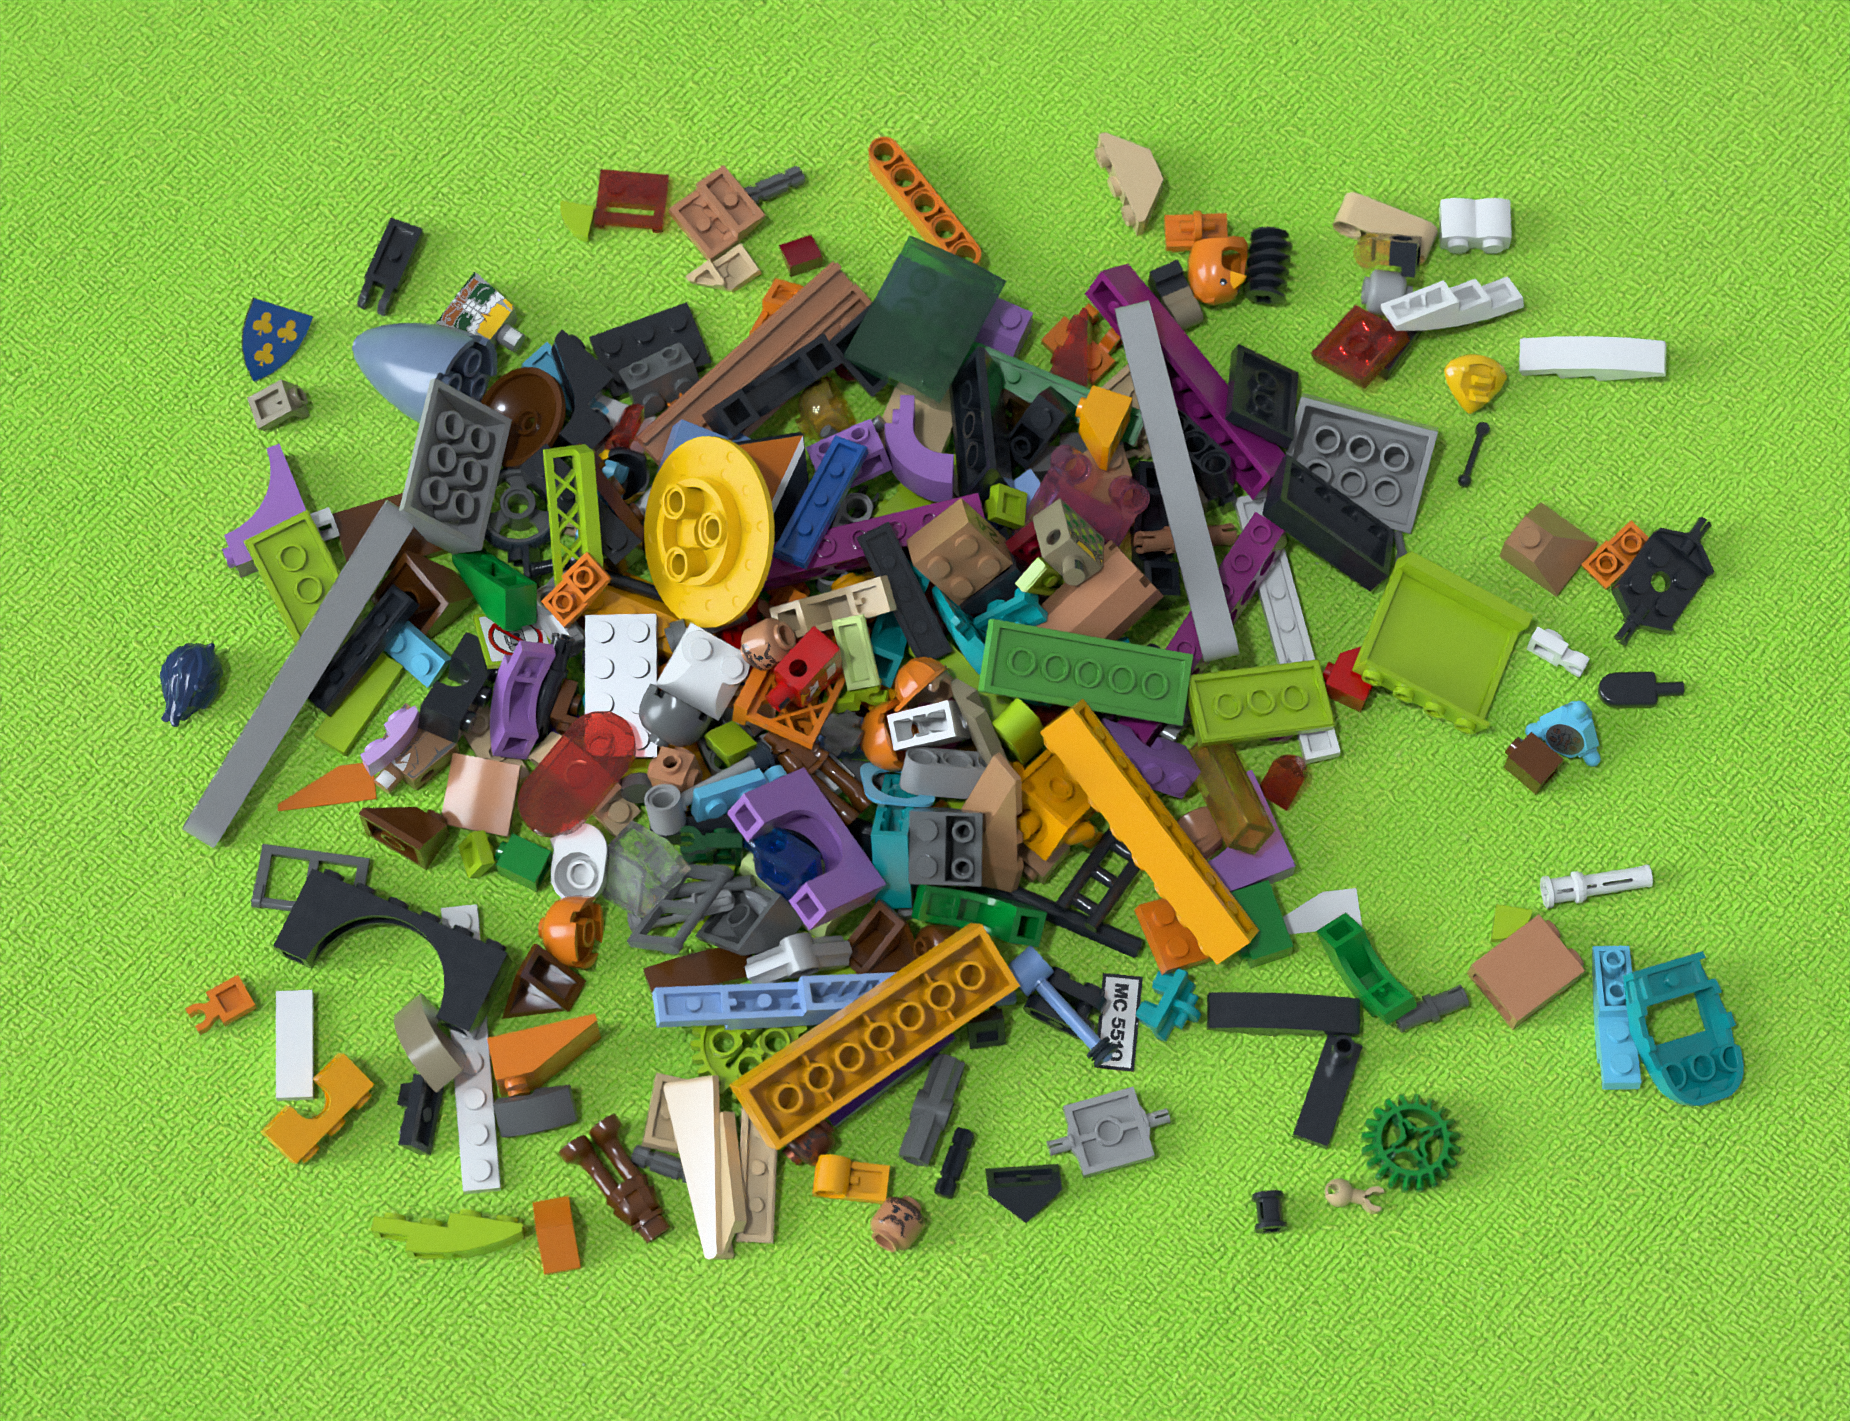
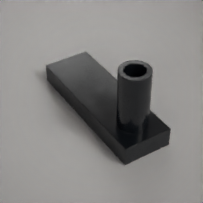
M1327 1035L1292 1135L1293 1138L1327 1149L1363 1047L1354 1043L1351 1037L1347 1035H1340L1338 1037Z

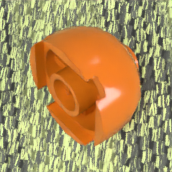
M898 699L874 706L863 718L860 727L859 744L861 750L874 766L889 772L902 771L907 751H894L887 715L896 713L894 709L900 704ZM906 707V708L903 709L902 711H906V710H910V709H909L908 707ZM912 724L911 731L914 737L916 733H919V730L915 724Z
M575 895L559 899L548 909L545 917H542L539 922L538 934L543 941L545 950L557 958L560 963L571 968H590L599 954L592 953L595 939L602 943L604 918L602 907L600 904L593 903L596 899L593 896Z

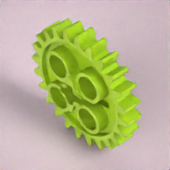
M725 1025L693 1027L692 1034L700 1039L691 1041L690 1047L692 1050L701 1052L692 1056L693 1064H704L697 1071L699 1077L708 1075L719 1077L720 1098L730 1091L732 1092L733 1103H737L738 1099L729 1084L743 1076L740 1073L741 1067L748 1063L758 1066L777 1052H772L766 1047V1043L770 1039L780 1038L788 1046L807 1033V1026L773 1027L765 1031L758 1038L757 1036L764 1028L725 1030ZM727 1038L734 1043V1046L728 1052H719L714 1048L716 1041ZM757 1038V1049L753 1050L749 1047L743 1052V1041L746 1040L751 1043ZM737 1056H739L736 1063L731 1068L726 1067V1064L728 1062L732 1061Z

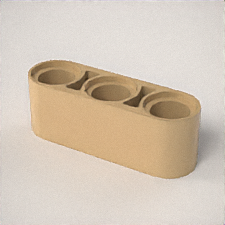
M1353 192L1345 195L1333 222V228L1340 234L1389 254L1391 241L1388 238L1389 236L1395 234L1422 236L1420 264L1426 261L1438 233L1437 227L1425 219Z

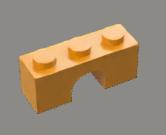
M338 1053L312 1079L323 1090L325 1095V1105L317 1116L304 1118L292 1106H285L260 1131L291 1163L297 1164L300 1160L306 1163L319 1150L320 1147L316 1143L326 1133L330 1137L334 1135L346 1122L342 1117L352 1107L355 1110L361 1108L372 1096L369 1090L375 1084L344 1053Z

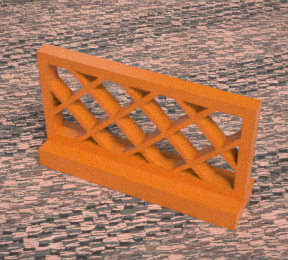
M794 590L787 603L807 598V595ZM833 629L822 632L837 645ZM802 638L795 639L796 644H797ZM753 667L734 704L732 721L743 726L750 722L812 750L846 684L844 673L825 689L828 696L827 702L812 706L810 702L805 706V709L788 713L785 707L781 711L782 716L769 719L758 714L762 705L768 704L765 696L769 693L770 689L772 690L776 686L775 667L767 671H761ZM821 712L820 716L817 719L815 714ZM809 716L814 727L808 736L796 731L791 721Z

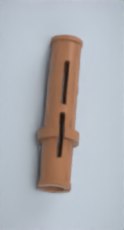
M1232 523L1207 526L1212 547L1233 546L1236 542V530L1228 531L1235 528ZM1165 526L1163 527L1164 529L1157 531L1136 532L1134 535V547L1143 546L1136 548V552L1138 554L1163 551L1166 554H1175L1176 550L1170 527Z

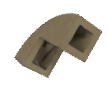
M420 993L394 1015V1026L407 1056L424 1080L437 1092L464 1070L467 1057L437 1026L439 1022L436 1018L438 1010Z

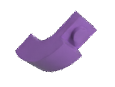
M900 395V409H893L892 423H884L885 450L893 468V474L906 488L923 498L936 502L953 499L954 454L931 451L917 440L914 434L915 395Z
M520 640L513 655H504L496 677L491 702L490 740L493 756L527 759L539 736L536 725L537 698L542 681L556 656L553 644Z

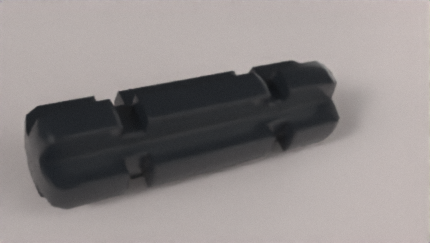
M960 1127L955 1129L952 1138L953 1145L949 1146L940 1172L942 1177L938 1178L934 1190L935 1194L939 1197L952 1199L957 1187L955 1182L960 1179L968 1156L967 1149L971 1148L974 1139V1133L968 1129Z

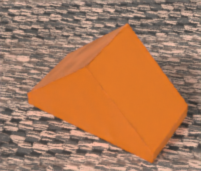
M569 1196L532 1202L544 1275L581 1269Z

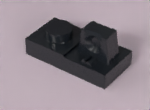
M414 1074L412 1082L403 1083L400 1086L397 1105L405 1108L403 1123L400 1126L398 1145L418 1155H431L444 1087L435 1092L420 1074Z

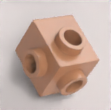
M662 746L657 758L651 760L647 776L652 787L660 784H670L678 788L680 793L701 783L703 773L695 755L691 751L681 747L671 749Z

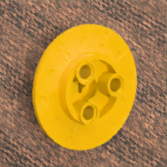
M716 436L693 438L677 447L668 456L654 479L645 512L644 543L651 578L665 605L679 619L683 618L684 622L688 624L691 622L701 628H716L728 625L739 619L748 611L759 596L768 576L773 555L774 515L765 480L754 460L744 449L728 439Z

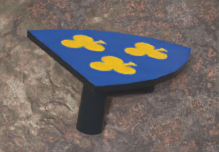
M253 297L242 328L241 348L245 366L254 382L273 373L291 358L301 345L313 316Z

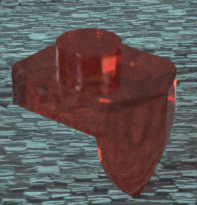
M1293 754L1277 757L1260 784L1264 797L1287 811L1308 777V768L1301 756Z

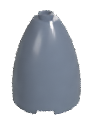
M428 323L382 325L365 330L355 338L352 345L354 359L372 386L390 404L419 424L430 379L436 378L481 403L486 393L490 376L497 375V354L492 342L479 335L448 326Z

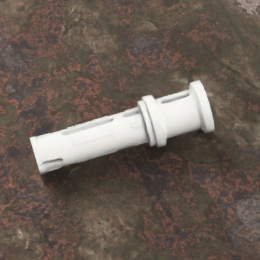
M1649 865L1583 875L1582 872L1574 871L1570 873V876L1552 879L1549 876H1542L1540 879L1541 896L1546 908H1552L1555 903L1575 901L1576 904L1583 903L1587 896L1644 887L1649 888L1653 885V877Z

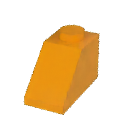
M1093 385L1087 398L1081 397L1075 417L1080 418L1078 431L1080 437L1098 467L1107 471L1130 422L1133 398Z

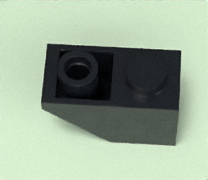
M1052 386L1040 392L1008 435L1010 457L1027 470L1061 432L1076 411L1077 406Z

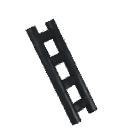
M1110 827L1054 904V907L1062 913H1066L1069 907L1073 905L1089 915L1084 925L1091 932H1097L1140 871L1132 859L1130 850L1124 842L1114 837ZM1110 850L1128 861L1118 877L1099 866ZM1090 878L1109 888L1099 904L1080 893Z

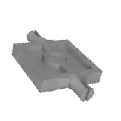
M1134 1087L1063 1106L1068 1126L1067 1136L1046 1141L1050 1156L1071 1150L1078 1159L1083 1178L1154 1159L1155 1155L1149 1139L1150 1128L1171 1123L1167 1108L1146 1114L1138 1103Z

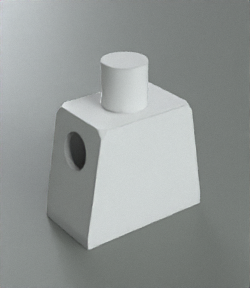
M947 700L887 715L894 751L908 750L913 747L933 748L970 739L969 730L956 701ZM912 724H915L919 730V733H916L914 737L911 731Z

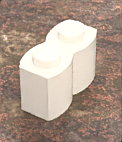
M1449 198L1441 200L1439 207L1440 248L1448 249L1449 252L1456 254L1465 253L1472 248L1483 249L1485 253L1494 254L1509 248L1511 242L1510 200L1502 198L1478 200Z

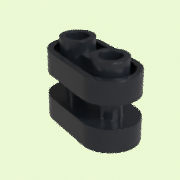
M1054 966L1051 967L1054 973L1047 981L1068 1004L1076 1007V1013L1094 1030L1095 1025L1087 1018L1089 1014L1096 1016L1102 1014L1107 1004V999L1103 996L1104 991L1092 983L1085 982L1082 985L1070 979L1071 975L1065 970ZM1029 995L1023 1007V1010L1029 1016L1073 1038L1081 1040L1042 996Z

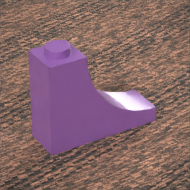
M280 443L266 448L270 461V482L260 507L247 522L224 535L228 547L222 549L229 569L237 567L240 578L258 571L243 541L306 510Z
M1253 770L1239 775L1236 784L1242 804L1241 826L1231 844L1221 854L1208 862L1230 892L1269 880L1271 885L1291 877L1295 869L1294 861Z

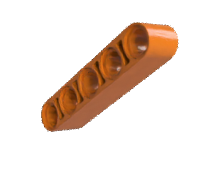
M889 137L874 139L869 146V170L952 276L960 281L975 279L981 269V249L897 142ZM882 154L889 155L891 159L888 161H880L876 157ZM900 180H908L912 184L908 187H901L896 183ZM922 205L930 206L932 210L930 212L923 213L918 211L917 208ZM941 231H948L953 236L941 238L937 234ZM961 257H970L974 261L970 264H962L957 260Z

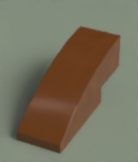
M717 947L643 968V972L653 999L652 993L658 987L732 985L749 981L745 966L747 958L752 957V954L739 955Z

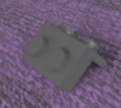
M681 343L666 347L653 355L632 363L618 372L621 380L627 387L633 407L640 420L669 408L667 406L668 402L672 403L678 399L680 393L684 394L699 381L694 361Z

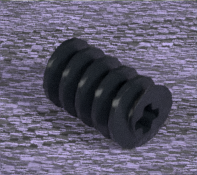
M1259 227L1251 232L1250 241L1252 243L1249 245L1248 253L1250 256L1247 257L1246 265L1248 268L1245 271V276L1247 277L1243 285L1245 296L1250 301L1260 304H1281L1285 302L1286 295L1280 291L1287 289L1288 283L1282 278L1289 276V270L1284 266L1291 262V257L1285 253L1291 252L1293 245L1285 240L1289 238V233L1286 230L1275 227Z

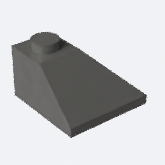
M755 886L754 889L732 892L735 898V908L710 915L695 936L700 941L733 953L749 955L765 952L780 946L779 942L788 936L795 935L804 922L781 894Z

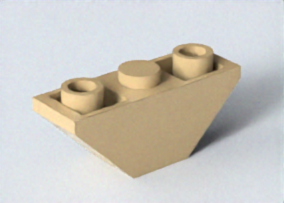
M1106 132L1101 133L1098 136L1097 148L1094 149L1096 160L1100 168L1106 167L1110 176L1107 181L1113 197L1119 196L1123 205L1121 213L1127 227L1132 226L1136 236L1144 234L1162 193L1163 176L1150 149Z

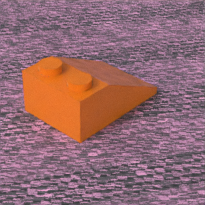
M596 1014L487 1038L495 1079L501 1097L530 1095L531 1090L541 1087L601 1039Z

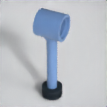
M1031 945L1007 965L1019 983L1021 991L1028 997L1037 990L1088 1046L1090 1051L1086 1056L1088 1059L1093 1057L1091 1062L1095 1060L1094 1065L1096 1067L1104 1062H1108L1112 1058V1054L1118 1048L1116 1044L1112 1045L1113 1042L1109 1043L1111 1039L1108 1036L1101 1040L1047 981L1054 971Z

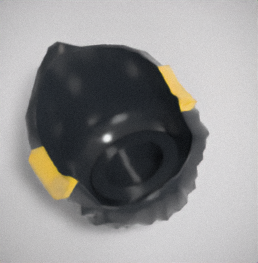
M618 446L610 450L605 449L599 454L604 463L606 460H610L629 468L628 476L621 485L626 491L622 497L626 504L634 502L645 493V489L650 481V470L644 453Z

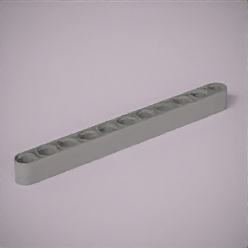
M1147 300L1115 308L1204 663L1239 655L1232 620L1150 302Z
M386 500L189 815L182 830L212 848L216 846L414 526L399 512L400 507L389 500Z

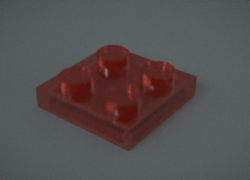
M1355 305L1311 352L1314 362L1365 389L1409 342V337L1406 331H1396L1391 323Z

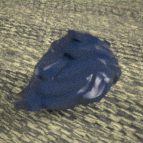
M186 643L183 646H178L174 652L167 656L159 673L162 693L166 702L165 712L161 718L163 722L170 721L171 726L178 727L180 720L185 721L199 709H205L214 702L220 690L219 681L223 676L222 663L214 651L215 644Z

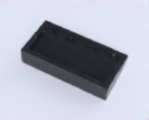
M1288 454L1285 455L1270 484L1262 515L1368 591H1371L1389 576L1394 530Z

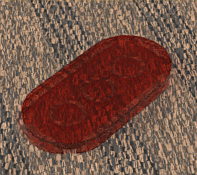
M609 711L590 712L572 723L525 780L519 791V812L530 830L543 837H554L562 834L566 836L577 831L587 821L634 762L636 740L629 723L621 716Z

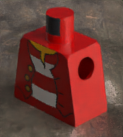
M813 626L775 667L776 686L765 696L768 703L779 712L791 701L804 708L843 673L840 648L817 627Z

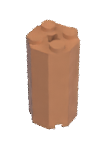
M1110 540L1104 545L1103 567L1101 570L1078 586H1072L1065 582L1040 605L1048 612L1047 621L1036 627L1116 641L1164 596L1137 566L1124 555L1120 548Z

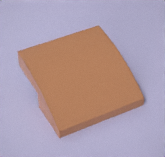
M724 165L696 183L695 191L669 208V215L707 261L710 260L712 263L741 242L765 219V214Z
M453 753L441 815L446 819L445 824L510 836L522 765Z

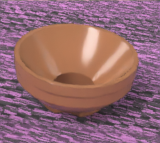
M1215 806L1200 807L1186 813L1177 820V823L1205 860L1211 858L1222 847V841L1227 829V821L1219 808Z

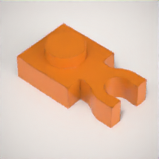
M239 975L207 991L206 994L210 1001L196 1003L185 1008L190 1018L198 1013L205 1014V1020L195 1026L200 1035L209 1031L214 1022L221 1019L224 1026H227L257 1009Z

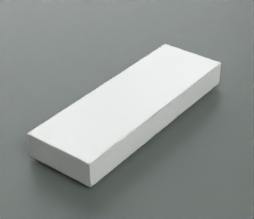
M313 990L276 991L277 1101L313 1100L314 992Z

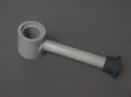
M763 742L758 743L756 749L747 753V758L680 793L678 788L670 784H660L649 789L645 794L644 802L651 829L659 835H672L679 832L680 828L686 824L685 811L687 810L686 807L692 804L693 790L695 788L757 768L763 770L767 767L775 766L774 758L768 747Z

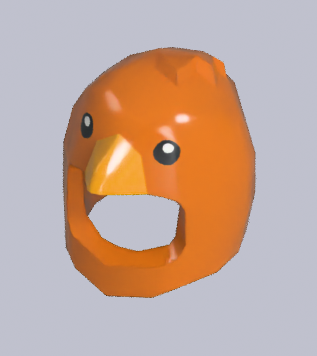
M1244 237L1207 238L1194 242L1188 259V280L1192 293L1199 302L1213 306L1231 302L1238 295L1240 287L1247 277L1245 276V266L1248 255V243ZM1227 250L1238 252L1232 255H1222Z

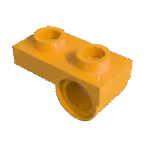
M820 1155L815 1167L812 1197L883 1204L887 1198L890 1165L854 1162L847 1157L839 1155Z

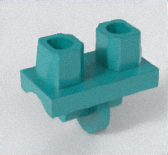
M1018 588L1015 590L1014 598L1006 602L997 599L989 603L987 612L975 617L974 626L984 630L986 633L989 619L1037 626L1047 621L1048 612L1038 604V594L1022 592Z
M1179 968L1175 974L1162 975L1158 971L1153 980L1152 989L1155 993L1162 995L1159 1004L1156 1005L1144 1000L1136 1012L1138 1020L1150 1028L1157 1039L1164 1042L1167 1041L1174 1026L1183 1029L1187 1020L1198 1022L1202 1016L1194 1007L1199 999L1197 995L1193 994L1196 986L1187 978L1189 974Z

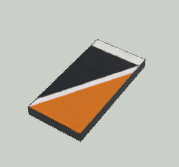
M801 432L734 442L750 455L765 480L773 508L774 542L779 541L809 485L804 434Z

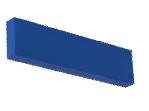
M835 435L773 550L775 558L803 569L808 568L869 453L868 447Z

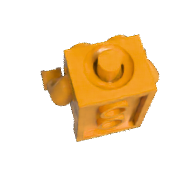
M1046 749L1027 768L1017 759L1010 764L1021 777L1022 813L1016 816L1017 829L1023 832L1024 844L1044 861L1049 859L1064 843L1068 845L1081 843L1089 849L1096 845L1104 833L1098 831L1097 827L1088 819L1097 811L1090 805L1088 795L1082 787L1069 778L1065 769L1066 766L1057 755Z

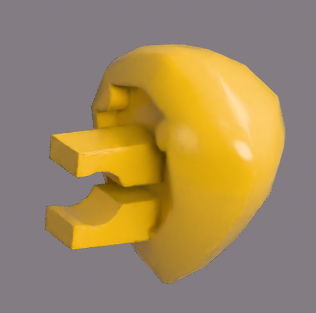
M1479 354L1457 357L1451 360L1444 369L1446 383L1453 396L1469 414L1474 413L1489 403L1502 389L1507 379V374L1501 364L1492 358Z

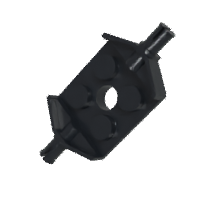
M1699 517L1690 532L1687 533L1665 528L1654 530L1612 588V594L1624 617L1622 619L1624 624L1617 634L1614 635L1616 641L1620 640V644L1627 645L1633 634L1639 629L1660 634L1672 632L1674 629L1672 625L1708 576L1713 575V567L1701 544V539L1712 526L1709 521L1706 522V518ZM1653 574H1659L1663 577L1665 581L1663 592H1658L1652 587L1651 578Z

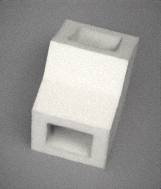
M329 507L310 514L318 531V527L329 523L331 525V528L319 531L323 541L340 536Z

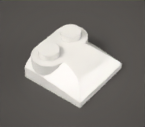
M690 622L655 686L719 720L741 681L746 678L751 664H748L743 659L739 649Z

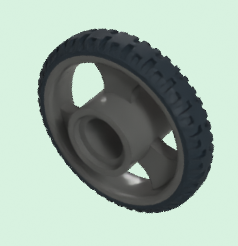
M503 467V469H500L496 487L507 482L510 488L501 496V510L490 513L484 539L503 551H509L512 548L514 550L517 548L523 549V545L526 544L539 549L551 541L548 511L537 509L535 497L527 488L528 484L524 481L520 468L511 469ZM516 504H524L528 507L526 511L519 514L510 511ZM558 513V521L560 522L562 516ZM506 525L514 531H525L533 525L538 530L537 534L523 539L508 538L500 534Z

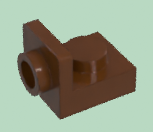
M567 678L562 683L550 716L552 728H556L555 731L564 737L574 739L577 735L585 738V720L571 716L578 715L583 696L579 695L578 682Z

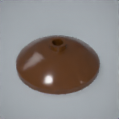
M522 367L506 373L488 389L481 401L482 404L512 419L501 467L520 468L544 444L551 448L563 427L566 412L563 390L552 375L539 368Z

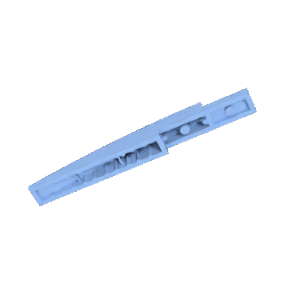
M896 972L801 976L798 982L658 987L652 993L657 1028L725 1025V1030L819 1025ZM1015 990L996 1002L995 1005L1015 1004L1017 1002Z

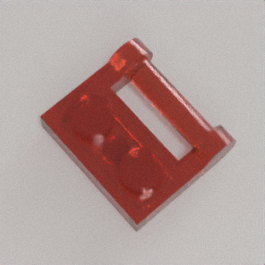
M600 169L594 228L605 229V226L652 229L653 233L663 234L669 175ZM608 207L654 211V215L607 212Z

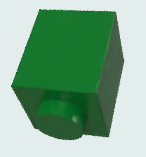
M512 833L508 842L502 841L499 845L494 861L497 862L496 867L499 875L538 892L552 865L553 857L551 851Z

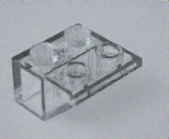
M631 820L607 845V882L602 896L609 902L642 920L672 888L680 884L684 875L691 867L667 839Z

